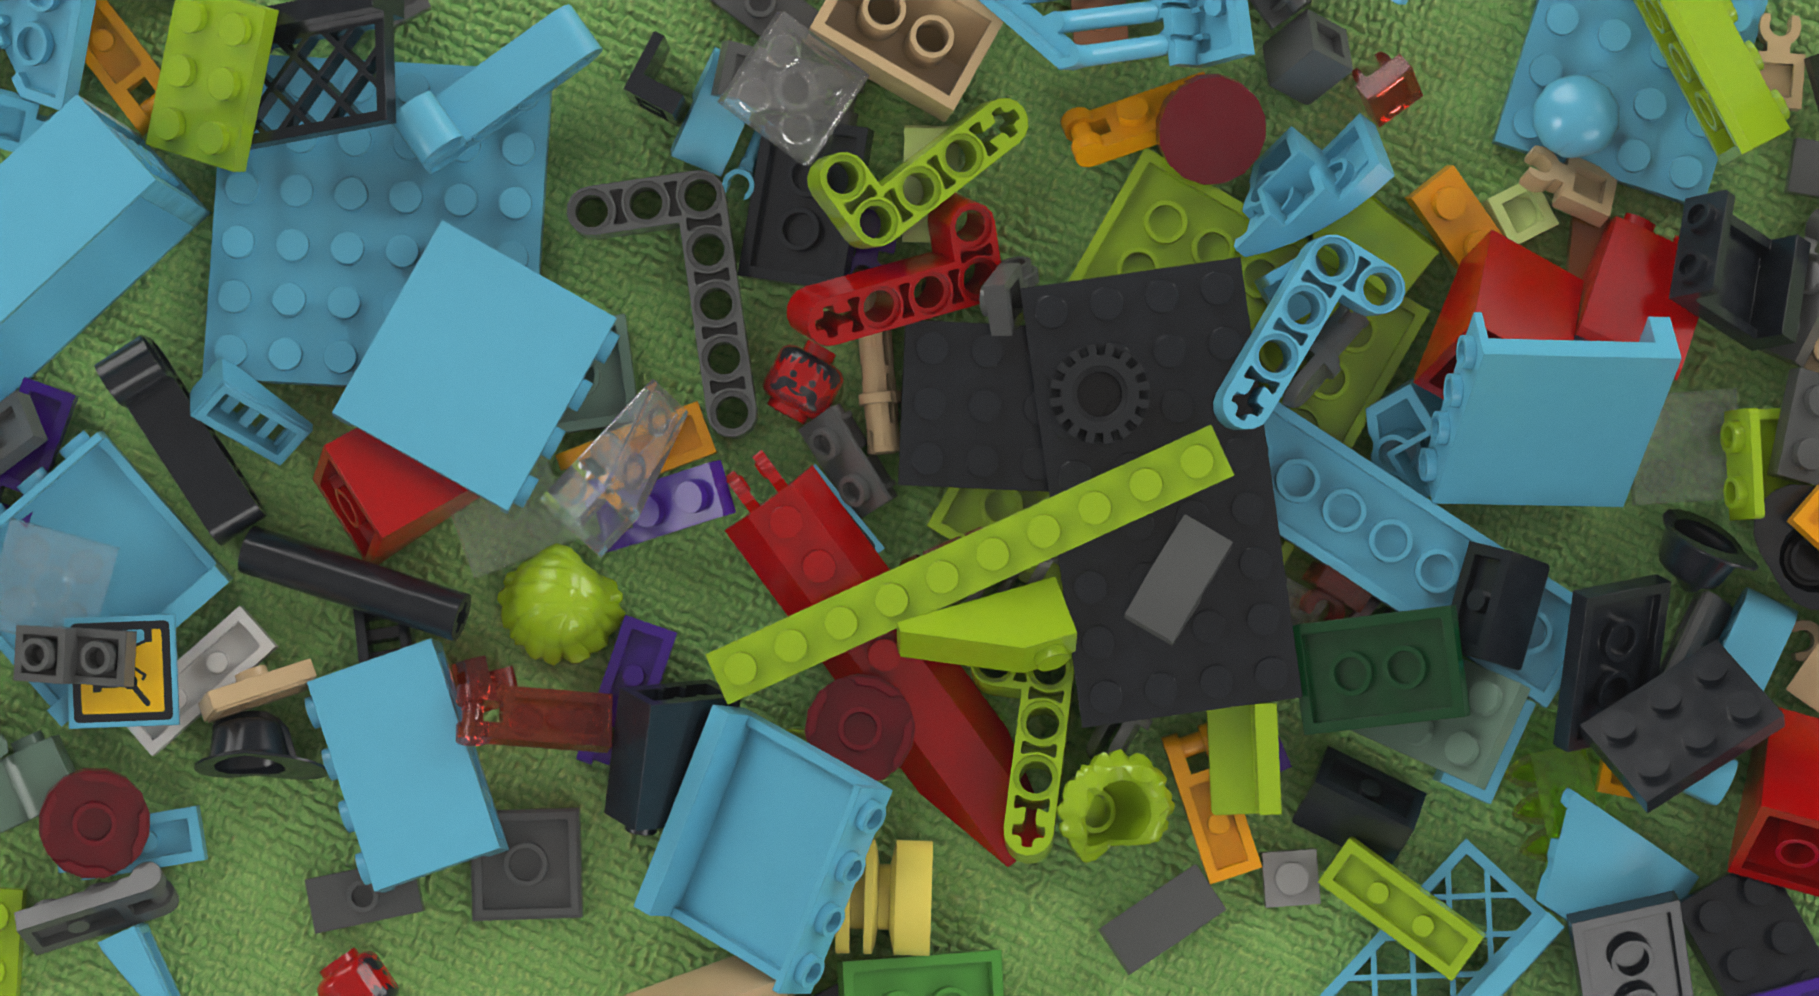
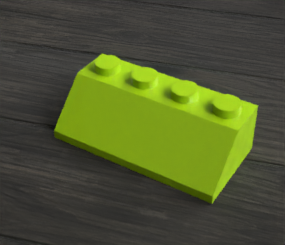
M1633 0L1722 166L1791 130L1786 122L1790 118V111L1784 98L1777 89L1769 90L1760 73L1764 69V63L1757 48L1750 40L1743 42L1734 25L1738 21V15L1731 0Z

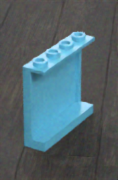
M442 220L332 411L333 417L352 428L356 427L498 506L502 512L508 514L513 504L521 508L525 506L539 479L530 475L540 456L551 460L566 431L557 426L567 408L578 412L588 395L593 383L584 378L594 360L605 364L620 337V335L611 331L617 318Z
M1473 312L1466 335H1460L1456 348L1457 363L1454 372L1448 373L1444 380V401L1441 410L1435 411L1432 415L1431 439L1428 448H1422L1419 454V476L1422 481H1427L1432 504L1624 507L1682 359L1670 317H1648L1639 342L1488 338L1482 312Z
M83 430L59 451L65 458L62 463L50 473L42 466L17 487L23 496L8 509L0 502V650L13 665L16 625L64 627V618L175 614L177 628L233 579L103 430L96 432L92 437ZM33 512L28 528H26L20 520ZM29 682L50 705L47 711L61 727L69 721L67 684Z
M712 705L635 900L634 907L649 916H670L776 980L772 990L778 994H811L814 985L820 980L824 972L825 957L834 935L839 931L844 922L846 905L855 883L861 878L865 870L866 855L875 833L885 820L886 806L893 790L747 708Z

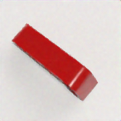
M954 193L928 213L931 252L812 284L797 290L787 305V319L790 326L816 343L824 346H833L979 305L982 285L1001 263L996 225L992 212L985 205ZM966 211L967 220L960 231L956 232V221ZM975 264L973 277L964 284L966 270L970 265ZM926 278L924 291L914 298L916 284L921 279ZM876 291V301L873 307L864 312L866 298Z

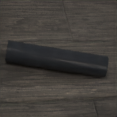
M253 526L249 530L239 554L238 570L240 573L451 641H456L460 637L469 616L471 595L259 526Z

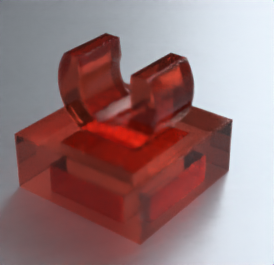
M1382 51L1375 54L1380 68L1370 76H1364L1358 68L1352 71V76L1365 110L1379 128L1423 96L1413 68L1401 54L1391 59L1389 55Z
M1312 561L1301 579L1316 589H1312L1302 596L1299 609L1310 614L1319 601L1326 600L1329 604V613L1323 621L1343 619L1345 608L1361 613L1372 594L1329 565Z
M485 655L451 664L459 698L466 717L498 709L495 693L518 687L513 666L489 671Z

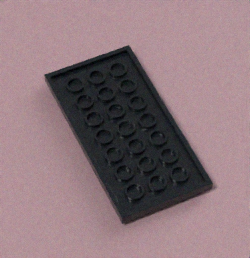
M1241 257L1020 288L1050 497L1211 424L1235 474L1228 479L1058 555L1064 600L1077 631L1076 651L1072 653L1082 728L1301 698L1302 689L1265 427L1263 424L1254 429L1231 430L1224 427L1217 420L1213 410L1216 392L1251 335ZM1110 344L1126 350L1142 365L1149 380L1150 403L1144 420L1130 435L1114 443L1090 444L1075 439L1059 425L1051 410L1049 388L1056 368L1068 354L1086 345ZM1094 372L1087 375L1080 382L1077 391L1080 406L1084 411L1093 416L1111 414L1119 406L1122 397L1118 381L1110 374L1104 372ZM1245 373V378L1252 379L1247 373ZM1255 380L1251 389L1245 395L1233 396L1232 401L1238 406L1235 414L1237 417L1252 414L1253 408L1247 404V401L1254 388L1259 387L1258 381ZM1186 514L1231 540L1233 544L1231 551L1202 594L1200 604L1171 646L1128 621L1124 616L1162 549Z

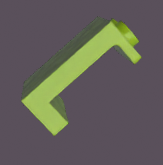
M1743 408L1723 411L1724 423L1720 431V442L1723 451L1726 453L1727 478L1723 486V497L1726 506L1729 508V521L1764 518V499L1776 489L1796 484L1767 475L1781 408Z

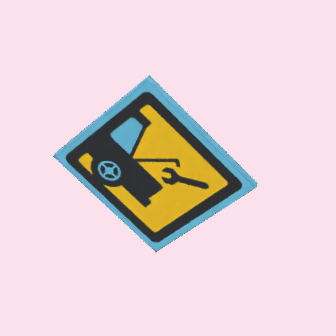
M175 614L64 618V627L137 631L134 687L67 684L69 729L180 725Z

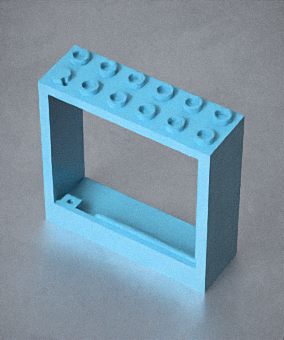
M75 94L0 163V402L15 390L18 391L24 377L31 379L211 213L149 145L145 144L146 142L137 132L78 94Z

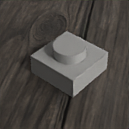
M1316 848L1260 852L1264 907L1321 904Z

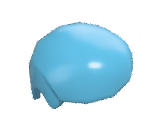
M1568 75L1546 85L1534 103L1533 127L1542 144L1551 152L1567 158L1584 157L1599 153L1608 146L1619 129L1620 106L1610 88L1590 76Z

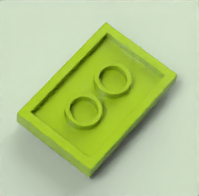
M246 0L174 1L146 145L228 171L246 172L279 10Z

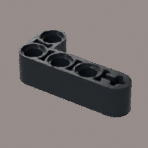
M141 334L94 365L108 391L121 406L128 408L203 525L220 546L267 516L266 510L214 429L190 416V393L153 339Z

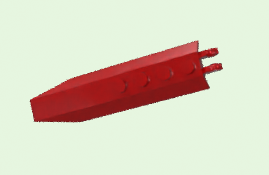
M762 450L752 457L755 461V467L764 479L770 481L777 491L761 504L751 494L750 486L741 475H737L735 471H732L726 476L727 483L749 513L724 531L787 616L890 571L813 465L787 484ZM897 629L822 662L835 680L858 673L878 676L899 689L910 705L915 722L913 746L900 768L924 798L1005 866L1009 867L1015 863L1016 860L1009 854L1004 839V821L1014 744L1007 727L961 665L900 657L897 649ZM1025 772L1021 777L1020 783L1027 792L1034 793ZM1020 804L1016 805V808L1023 807ZM1026 808L1025 829L1020 833L1015 832L1014 835L1021 837L1022 846L1032 847L1035 838H1044V836L1037 834L1036 831L1037 810Z

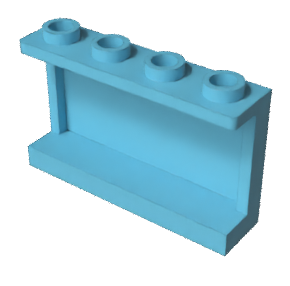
M430 638L307 682L311 696L304 699L306 711L315 729L322 728L328 747L321 750L322 760L329 778L332 781L337 779L339 781L345 800L338 802V808L347 832L355 831L361 852L355 854V861L360 877L365 885L372 884L374 892L386 893L394 890L395 886L481 856L490 857L509 850L441 642Z

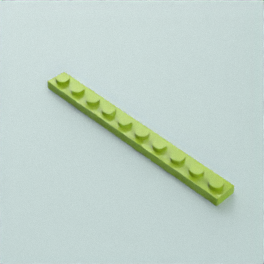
M1211 424L705 654L729 705L897 629V622L941 609L1228 479L1235 474Z

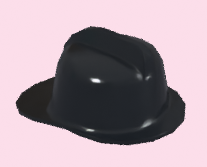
M1790 484L1774 490L1764 499L1765 517L1754 519L1753 536L1760 554L1782 590L1795 603L1810 610H1819V550L1787 522L1788 518L1814 488L1809 485Z
M1668 509L1662 515L1665 530L1659 547V561L1668 572L1676 577L1680 588L1685 592L1693 593L1701 588L1715 589L1726 580L1736 567L1750 571L1758 570L1759 566L1743 551L1737 540L1725 529L1709 519L1681 509Z
M257 710L244 711L213 721L209 757L199 760L195 763L194 770L201 775L221 778L262 776L310 780L327 776L324 765L296 756L289 728L280 718L266 711Z

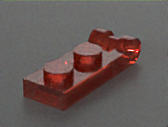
M479 683L462 684L457 687V706L462 708V721L456 724V743L460 745L482 746L491 744L608 753L612 747L613 694ZM484 708H499V722L484 721Z

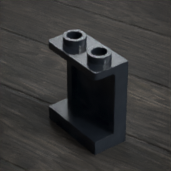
M1728 190L1685 198L1669 299L1751 351L1796 343L1811 243L1798 234L1773 240L1769 239L1733 215L1735 195Z

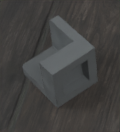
M1308 8L1263 44L1268 85L1305 105L1314 102L1353 71L1346 29Z

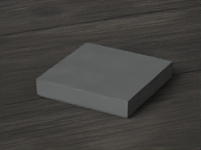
M580 807L496 810L509 850L490 857L481 856L471 860L472 921L584 917Z

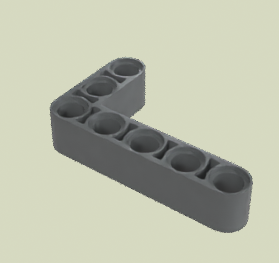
M695 170L592 185L578 189L571 196L567 204V217L573 228L587 239L601 240L680 228L707 417L714 430L727 439H739L747 436L754 430L758 421V407L739 276L737 275L738 269L728 200L722 182L708 171ZM700 183L708 184L716 190V201L710 209L695 211L687 205V194L694 185ZM646 191L655 192L662 199V208L659 214L651 219H641L633 213L635 198L640 193ZM591 199H599L605 202L608 208V215L605 221L596 227H586L579 220L581 206ZM707 237L719 239L725 247L722 259L717 264L711 266L698 263L694 257V249L697 243ZM714 291H723L732 299L730 313L720 320H711L702 311L704 298ZM731 345L739 351L740 363L732 373L719 374L712 370L710 356L718 346ZM729 399H739L748 408V417L745 423L735 429H728L722 426L718 420L720 405Z

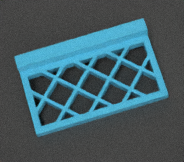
M1465 838L1421 887L1431 893L1445 878L1446 894L1432 895L1440 901H1446V905L1453 909L1452 901L1485 900L1487 932L1484 933L1487 934L1485 938H1487L1488 962L1479 971L1459 972L1456 978L1472 979L1457 995L1456 978L1453 981L1450 980V996H1503L1564 930V926ZM1466 855L1484 870L1485 893L1452 894L1451 871ZM1490 876L1507 892H1491ZM1491 899H1516L1531 915L1516 931H1493ZM1380 930L1320 996H1336L1348 982L1372 981V996H1378V981L1411 980V996H1417V980L1448 978L1440 972L1416 973V955L1410 950V973L1378 974L1377 951L1385 942L1396 941L1383 930ZM1493 938H1509L1494 954ZM1371 958V974L1355 975Z

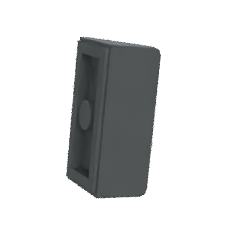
M1708 590L1695 592L1660 664L1659 675L1714 640H1719L1733 610L1732 606Z

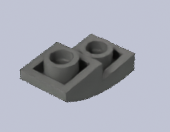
M1185 514L1144 579L1124 618L1172 646L1200 604L1202 594L1231 551L1233 542Z
M16 625L13 680L53 684L74 683L134 687L137 631Z
M1195 864L1099 928L1098 931L1127 974L1130 975L1227 909Z

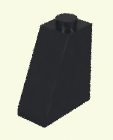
M705 679L623 687L619 689L604 813L625 825L624 829L627 832L647 836L657 833V829L665 827L712 705L740 707V700L729 705L727 704L718 683Z

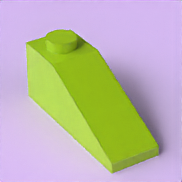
M1056 577L897 622V649L900 657L1025 673L1036 669L1051 671L1060 668L1068 660L1073 659L1072 653L1076 651L1077 631Z

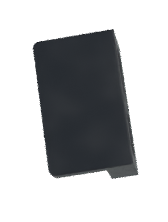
M654 31L623 89L631 103L679 127L688 110V106L682 94L655 81L669 54L670 47L666 37Z
M1469 541L1451 604L1456 605L1462 655L1492 662L1510 669L1521 670L1549 574V564L1514 551Z
M1328 746L1319 760L1311 785L1297 807L1292 822L1341 847L1353 836L1392 865L1415 830L1427 793Z

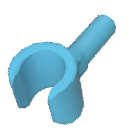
M756 125L738 168L731 170L723 178L722 185L725 193L730 188L733 176L740 174L749 181V189L745 193L743 200L751 197L755 187L754 170L756 168L763 126Z

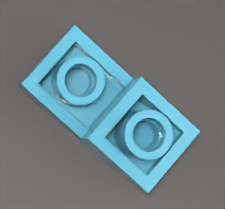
M714 47L692 93L693 102L670 150L672 157L721 177L739 139L752 105L711 95L721 50Z

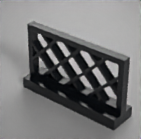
M295 0L266 6L279 10L270 54L275 48H281L290 57L274 79L266 72L264 85L267 89L261 96L254 132L257 129L259 133H253L250 150L396 123L394 21L405 19L404 0ZM375 29V48L364 62L352 49L365 31ZM326 39L335 48L320 70H318L306 58L319 40ZM346 58L358 69V72L344 92L341 93L330 80ZM301 67L313 80L296 102L285 91V88ZM370 81L376 87L377 111L362 113L353 103ZM325 90L336 103L324 120L317 122L308 111L321 92ZM279 98L291 111L278 129L271 130L263 122V119Z

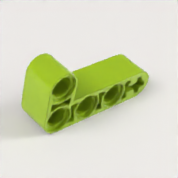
M998 98L984 102L965 114L879 182L857 155L840 152L816 160L810 167L807 176L808 188L831 222L851 246L859 249L885 246L898 238L1020 143L1026 136L1029 127L1028 115L1023 106L1010 98ZM1001 115L1005 121L999 128L1001 133L985 137L982 140L975 135L990 128L995 123L994 116ZM951 142L959 145L965 154V164L960 172L952 170L946 162L945 152ZM833 164L840 165L848 175V185L842 194L832 190L827 182V173ZM909 175L916 177L923 187V196L917 205L911 204L903 194V184ZM866 208L874 210L881 220V228L875 238L868 237L860 227L861 214Z
M1073 659L1068 660L1062 666L1065 675L1060 682L1054 685H1046L1039 682L1034 675L1035 670L1025 673L1008 671L1000 678H990L981 672L980 667L971 666L972 679L976 687L983 693L992 696L1020 699L1004 821V839L1009 854L1016 861L1025 864L1037 863L1045 859L1051 852L1054 844L1057 822L1056 811L1059 805L1074 688ZM1038 715H1047L1056 720L1059 727L1053 736L1047 739H1039L1029 733L1027 729L1028 723ZM1038 768L1050 775L1052 779L1051 784L1041 793L1027 792L1020 783L1021 777L1030 769ZM1020 804L1023 807L1016 808V805ZM1026 808L1037 810L1036 831L1037 834L1044 836V838H1035L1032 847L1022 846L1021 837L1014 835L1015 832L1020 833L1025 829ZM1049 808V811L1045 812L1041 809Z

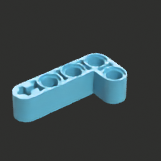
M570 4L564 5L547 15L436 96L431 91H426L408 101L396 111V123L393 126L427 173H435L455 161L585 68L600 55L603 48Z
M1337 234L1325 235L1308 242L1299 252L1216 392L1213 410L1217 420L1224 427L1231 430H1248L1263 425L1282 397L1336 303L1339 302L1363 316H1377L1389 313L1402 303L1405 295V282L1401 273L1393 266L1343 236ZM1322 246L1332 248L1339 257V268L1333 276L1324 275L1316 265V255ZM1370 275L1379 277L1386 286V297L1378 306L1371 304L1364 295L1363 286L1365 280ZM1294 294L1303 295L1311 305L1310 318L1303 325L1294 322L1288 314L1287 305L1289 299ZM1267 341L1277 344L1283 353L1282 365L1274 373L1263 368L1259 361L1260 349ZM1245 373H1247L1252 379L1245 378ZM1255 380L1269 384L1268 389L1265 386L1254 388L1249 396L1247 404L1253 408L1252 414L1240 415L1238 417L1235 415L1238 406L1232 401L1233 396L1248 393Z
M1746 587L1736 600L1718 641L1764 691L1795 625L1798 611ZM1735 759L1729 761L1682 792L1706 804L1718 805L1733 781L1738 761Z

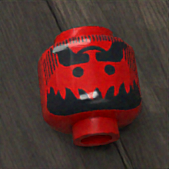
M807 340L803 348L796 345L783 346L763 380V390L770 396L766 404L805 425L808 418H816L830 408L843 384V374L832 365L837 355L810 340Z
M354 947L319 971L323 980L317 987L318 996H397L399 993L398 984L378 955L373 951H364L359 954Z

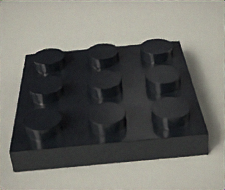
M922 320L905 325L898 485L1049 492L1025 325H1020L1013 336H991L988 323Z

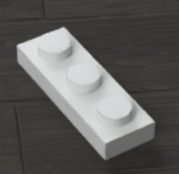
M244 606L237 607L177 660L180 725L135 726L127 728L152 756H156L202 715L198 703L206 692L235 683L236 674L258 666L279 646Z

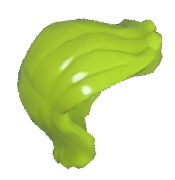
M558 543L547 546L533 557L522 562L517 570L508 572L503 580L505 587L497 596V601L502 608L500 616L503 628L510 629L509 636L514 639V644L524 646L529 657L535 661L543 657L546 663L553 666L563 658L571 664H580L590 658L591 653L603 649L609 644L608 636L620 627V622L624 620L626 613L619 605L623 601V593L618 590L617 582L600 575L590 566L583 563L580 556L571 547Z
M1122 749L1109 752V754L1101 752L1095 755L1089 765L1082 764L1076 774L1065 784L1060 805L1057 806L1056 811L1062 821L1059 824L1061 835L1067 839V844L1084 863L1097 860L1112 846L1145 845L1159 842L1163 832L1168 829L1169 822L1167 818L1174 812L1175 803L1171 800L1172 793L1165 787L1167 778L1159 769L1153 767L1152 762L1144 754L1134 753L1128 757Z

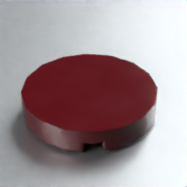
M1218 73L1196 75L1184 81L1186 83L1180 85L1175 91L1172 90L1163 100L1156 118V142L1166 162L1183 178L1203 185L1226 183L1244 174L1258 159L1266 139V116L1257 97L1238 80Z
M858 673L836 679L820 690L808 709L805 726V737L809 744L876 781L886 779L902 766L912 749L915 732V722L910 705L899 689L878 676Z
M82 768L63 776L47 792L39 810V836L47 854L63 871L81 878H106L125 869L141 855L149 837L150 813L142 792L125 775L107 768Z

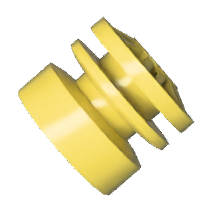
M873 839L866 855L865 870L861 878L855 883L846 905L844 922L839 931L834 935L835 953L849 954L851 929H863V954H872L878 930H889L893 955L930 956L933 841L897 840L891 864H880L876 840Z

